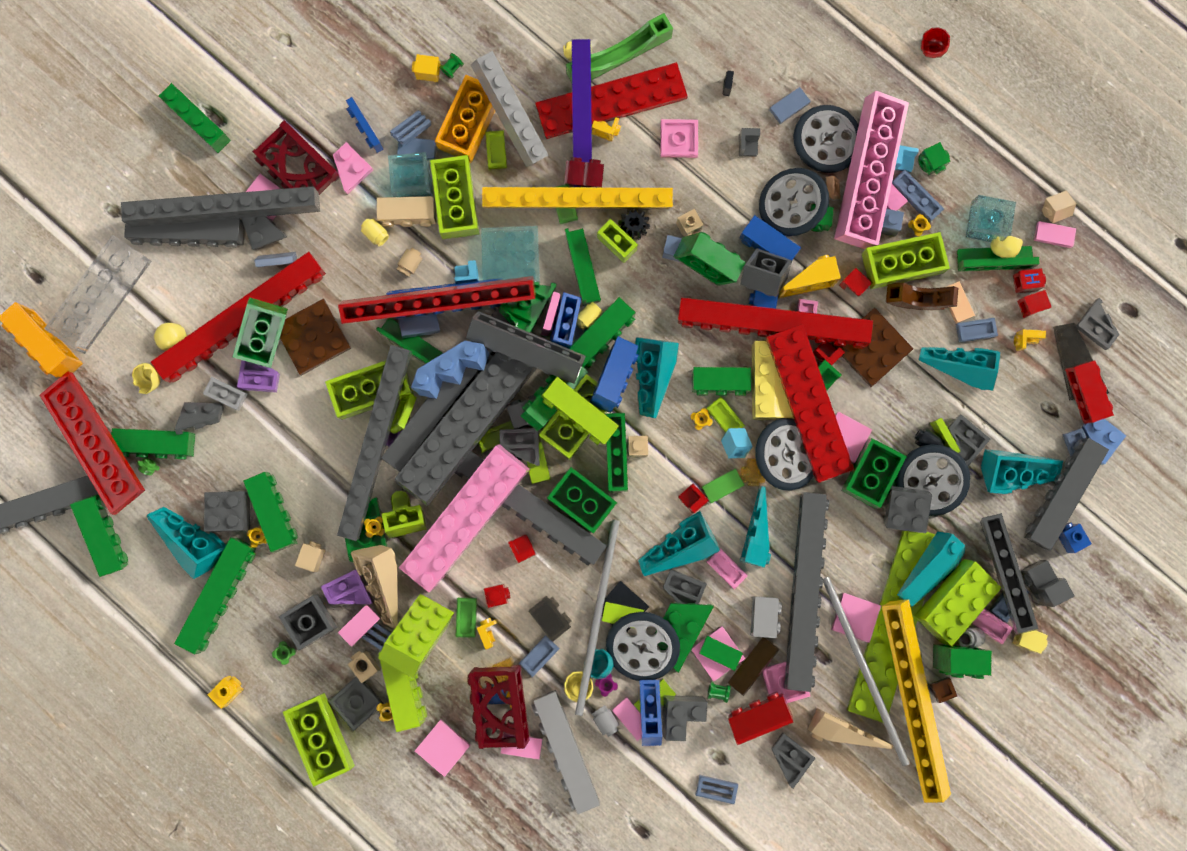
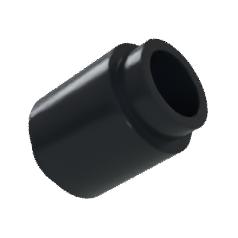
M927 428L924 430L919 429L914 436V439H916L915 444L919 447L930 444L944 446L945 444L941 437Z

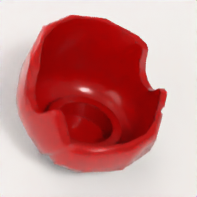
M940 27L931 28L923 34L921 51L926 57L932 59L941 58L947 53L950 46V35L945 29Z

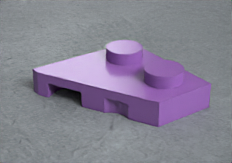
M241 360L237 388L239 390L277 393L280 374L272 368Z
M356 569L321 586L329 604L373 603L369 592L365 588L364 581Z

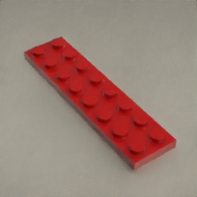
M677 62L591 86L592 125L594 120L597 122H609L615 120V118H623L686 100L688 95ZM572 92L535 102L546 139L573 132Z
M801 324L765 337L816 482L820 483L852 471L854 467L804 325Z
M67 371L39 396L110 514L116 515L141 495L145 489L75 375Z

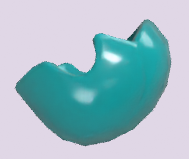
M595 649L590 674L591 678L603 679L612 672L614 666L613 658L607 651Z

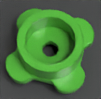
M148 458L137 462L139 465L138 470L145 475H153L155 470L160 469L155 461Z
M282 641L279 643V647L272 652V657L281 661L282 665H286L289 663L291 656L296 654L295 648H290L287 642Z

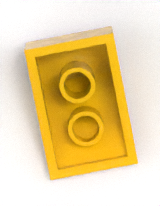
M829 255L818 257V260L783 286L778 293V299L833 287L841 279L836 257H829Z

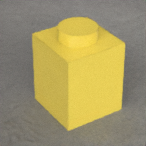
M1038 631L1015 635L1012 644L1041 654L1047 647L1048 641L1046 639L1048 635Z

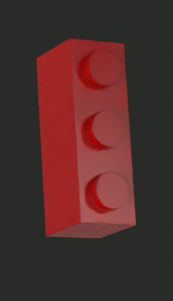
M1095 360L1065 369L1084 424L1114 416L1113 405L1106 393L1107 387L1102 381L1100 367L1096 364Z

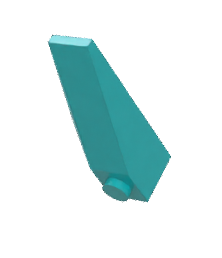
M636 337L635 344L638 345L636 354H639L636 360L638 368L636 380H639L640 387L638 391L639 412L642 416L656 418L677 362L679 343Z
M921 347L919 361L972 387L993 391L998 375L1001 352L983 348H974V351H964V348L948 351L946 348Z
M985 449L981 471L987 492L1008 494L1016 489L1023 490L1034 484L1041 485L1054 481L1056 476L1061 473L1064 461Z
M761 486L758 489L740 562L765 568V565H768L770 562L771 554L769 553L766 487Z
M165 507L147 514L148 520L179 565L193 579L210 571L218 562L226 544L217 535L211 532L209 534L204 532L197 524L191 525L184 521L182 516Z
M701 511L684 519L679 523L680 527L672 534L669 532L665 536L666 540L660 545H655L638 560L644 576L704 560L720 551L716 538Z
M937 531L897 596L902 600L909 599L910 606H914L955 570L965 555V545L953 534Z

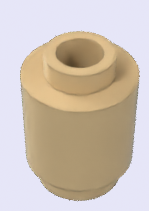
M411 248V250L406 249L397 264L396 270L410 277L411 274L415 273L423 259L420 257L421 253L414 248Z

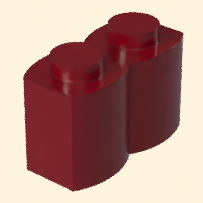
M571 157L570 161L566 160L564 184L602 188L604 164H601V160L590 159L589 162H582V158Z

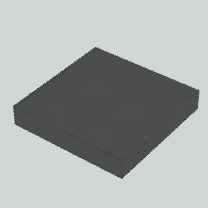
M357 676L328 701L352 731H355L377 711L376 707L379 703L384 704L366 682L361 683Z

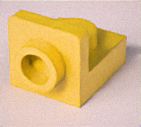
M615 118L612 127L604 121L597 122L594 120L592 135L612 142L614 136L618 137L621 129L619 118Z
M1023 329L1016 332L1013 341L1016 351L1026 349V343L1038 344L1039 341L1046 338V331Z
M491 618L485 619L480 622L481 626L477 627L485 650L493 647V642L496 641L492 630H487V627L497 624L496 619L491 621Z

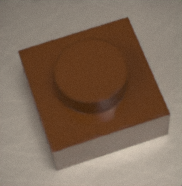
M950 677L930 684L937 703L957 697Z

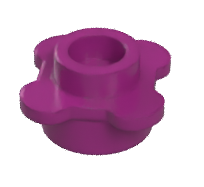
M611 674L606 678L596 679L595 686L599 687L601 695L604 697L608 696L613 690L618 689V684L613 681Z

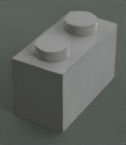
M753 596L751 636L777 638V634H780L781 624L778 622V614H781L782 604L779 602V598Z

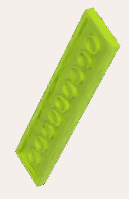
M902 530L879 604L881 607L870 643H867L864 652L865 661L888 714L898 686V680L882 606L889 601L902 600L897 594L935 536V534L930 532L919 533ZM925 596L911 607L915 627L918 620L914 616L922 608ZM859 668L847 711L884 723Z

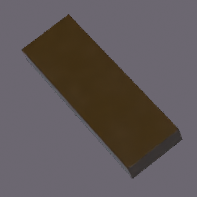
M762 637L728 681V684L744 696L780 649Z

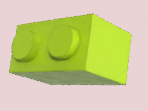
M611 219L597 232V239L623 263L637 251L638 244Z

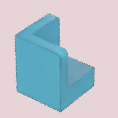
M900 145L895 170L912 172L914 159L919 149Z
M476 260L468 261V265L455 266V283L479 281Z
M744 428L728 429L721 439L728 459L745 458L753 447Z

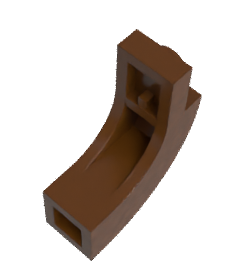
M904 282L887 284L886 303L906 309L944 310V308L957 307L959 288L956 286L920 288Z

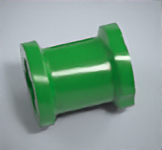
M453 53L449 55L450 58L446 63L439 67L451 79L454 77L453 74L456 70L464 65L462 60Z
M710 681L707 699L715 698L727 703L731 686H721Z

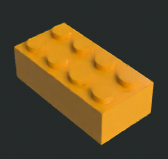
M465 74L435 139L437 149L456 157L468 155L470 163H472L495 113V109L478 79Z
M15 302L0 315L3 329L15 336L14 341L28 350L26 352L27 355L40 363L39 368L45 374H52L56 378L61 377L67 371L75 372L83 364L33 309Z

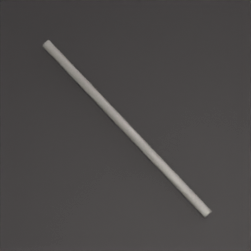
M612 520L575 715L583 716L620 522L617 520Z
M826 577L823 579L824 586L902 766H906L910 762L830 577Z

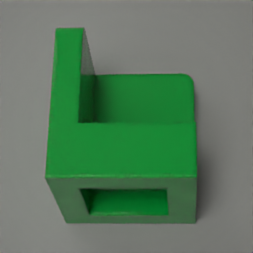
M826 360L818 366L827 391L842 374Z

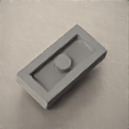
M211 377L203 392L204 395L238 411L248 395Z

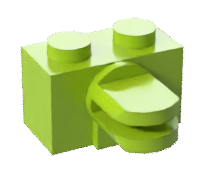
M394 492L391 496L393 511L382 513L384 529L388 538L427 530L421 505L411 507L410 498L406 492Z

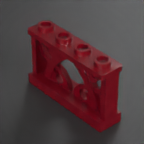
M283 120L279 124L280 127L257 149L252 151L256 156L254 160L261 167L265 165L269 169L267 172L275 180L279 178L282 181L280 185L284 189L300 188L302 185L308 187L307 181H311L320 195L334 181L336 182L340 176L306 140ZM285 134H287V135L285 136L284 140L282 141L281 146L275 144V143L278 142ZM293 146L298 147L296 152L288 151V148L292 150ZM269 149H278L279 153H270L271 155H274L273 160H268L266 158V152ZM306 153L307 156L304 160V170L306 173H287L286 155L299 157ZM310 163H315V167L311 168L313 172H310L308 169ZM278 165L279 172L273 166ZM325 174H328V175L317 185V183H316V181H315L314 179L320 178V177L324 176ZM288 181H294V187Z
M521 666L474 667L468 674L467 682L471 687L470 703L473 705L474 710L472 720L476 725L475 741L478 742V748L517 747V749H525L530 738ZM496 676H508V679L498 682ZM489 677L493 681L494 686L492 687L490 682L485 681L487 686L485 688L482 687L480 678ZM506 691L510 692L509 698L504 696ZM496 693L504 703L512 706V709L503 715L502 720H499L487 708L490 699ZM511 716L513 718V723L508 720L506 724L507 717ZM487 728L492 729V734L499 729V736L497 738H490L487 735ZM504 732L514 735L516 738H503Z

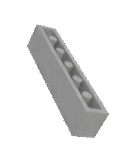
M493 51L476 59L471 64V67L525 166L528 167L548 156Z
M554 690L534 698V704L531 705L535 716L539 715L540 730L543 735H547L549 741L546 744L550 754L554 753L556 760L553 762L557 772L561 771L564 778L561 780L564 790L569 791L571 798L568 800L572 810L576 809L577 814L600 806V800L557 691Z

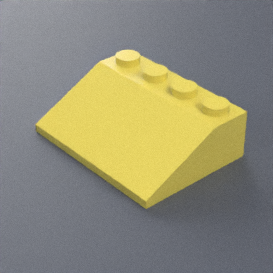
M754 341L752 344V420L794 419L767 341Z

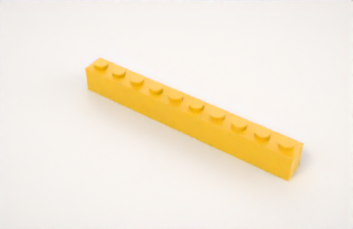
M482 187V207L670 209L673 207V188Z
M909 599L889 601L882 606L923 800L924 803H944L951 795Z

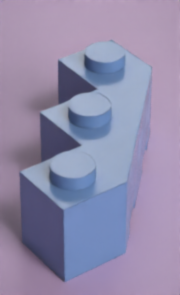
M463 341L418 368L411 388L420 396L437 399L442 381L460 385L466 367L484 371L489 352L483 344Z

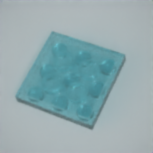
M538 226L481 228L483 280L497 278L506 280L533 276L534 282L540 283Z

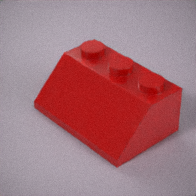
M771 693L767 696L768 699L760 702L758 699L750 702L749 707L744 709L738 707L730 711L731 714L728 715V720L737 745L794 723L792 712L783 693Z

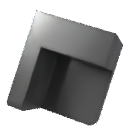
M741 128L739 134V156L756 157L758 155L760 128Z

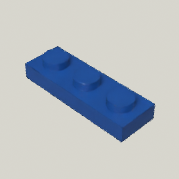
M352 97L347 99L346 102L349 107L346 110L351 118L355 117L357 119L356 126L361 134L365 132L368 137L365 141L370 149L374 148L377 153L384 150Z

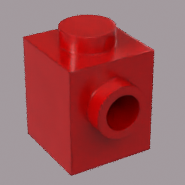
M505 584L484 588L488 608L509 603L508 599H511L509 587L505 588Z

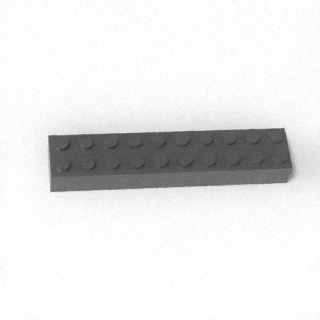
M497 352L485 366L484 371L480 372L395 477L396 483L428 507L537 368L529 367L519 360H512L507 355Z

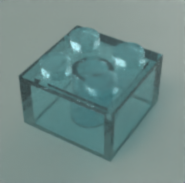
M426 152L388 156L390 185L393 197L432 196L430 166Z
M978 195L971 201L966 238L991 242L992 239L1000 237V241H1003L1007 236H1011L1016 202Z

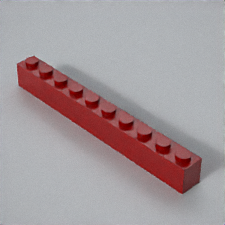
M307 252L151 361L152 365L164 381L169 383L178 381L186 371L194 370L199 362L211 358L215 351L227 347L229 341L238 338L249 297L277 306L286 305L291 302L292 297L304 293L312 283L320 282L326 273L314 256Z
M533 276L343 300L338 304L341 324L532 300L535 299L536 293Z
M681 298L678 324H682L681 326L685 328L701 326L700 329L703 330L717 328L719 331L726 333L734 330L743 335H749L751 332L758 333L757 336L768 337L769 335H774L803 324L808 339L815 340V343L826 344V342H834L836 346L850 344L854 348L859 349L869 346L873 328V320L689 298Z

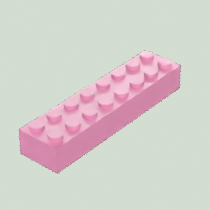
M878 91L865 97L835 232V240L863 249L879 245L908 102Z
M501 445L495 446L399 568L427 592L430 593L434 590L530 469Z

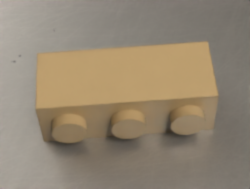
M434 196L377 198V221L383 227L388 228L394 225L411 227L412 224H420V226L428 227L431 224H436V202Z

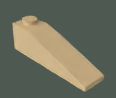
M382 545L352 551L351 555L359 576L363 574L367 582L365 588L367 592L374 596L375 601L373 604L383 624L396 628L398 625L397 564L392 548Z
M819 708L816 709L808 727V730L812 732L811 736L819 741L826 739L832 742L886 749L893 748L892 744Z

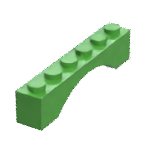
M665 13L649 20L635 33L616 45L591 54V80L671 39L673 27ZM572 61L566 64V74L571 83Z

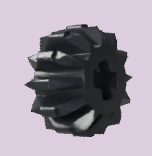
M635 208L634 213L627 209V214L622 213V219L618 220L620 228L627 235H630L633 240L634 236L640 240L641 234L646 236V229H650V224L647 223L649 217H644V211L639 214L638 208ZM635 222H637V226H631V223L634 224Z

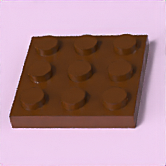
M324 298L285 319L280 339L301 376L352 349Z
M875 307L862 318L873 320L871 343L868 347L865 346L864 349L854 348L850 344H846V346L832 345L836 350L840 347L845 352L842 357L870 387L874 386L914 349Z

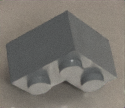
M1040 560L1021 570L1024 584L1029 586L1032 592L1031 597L1039 606L1055 607L1075 597L1065 578H1057L1048 560Z
M664 695L662 735L666 741H686L687 721H707L708 702L703 696Z

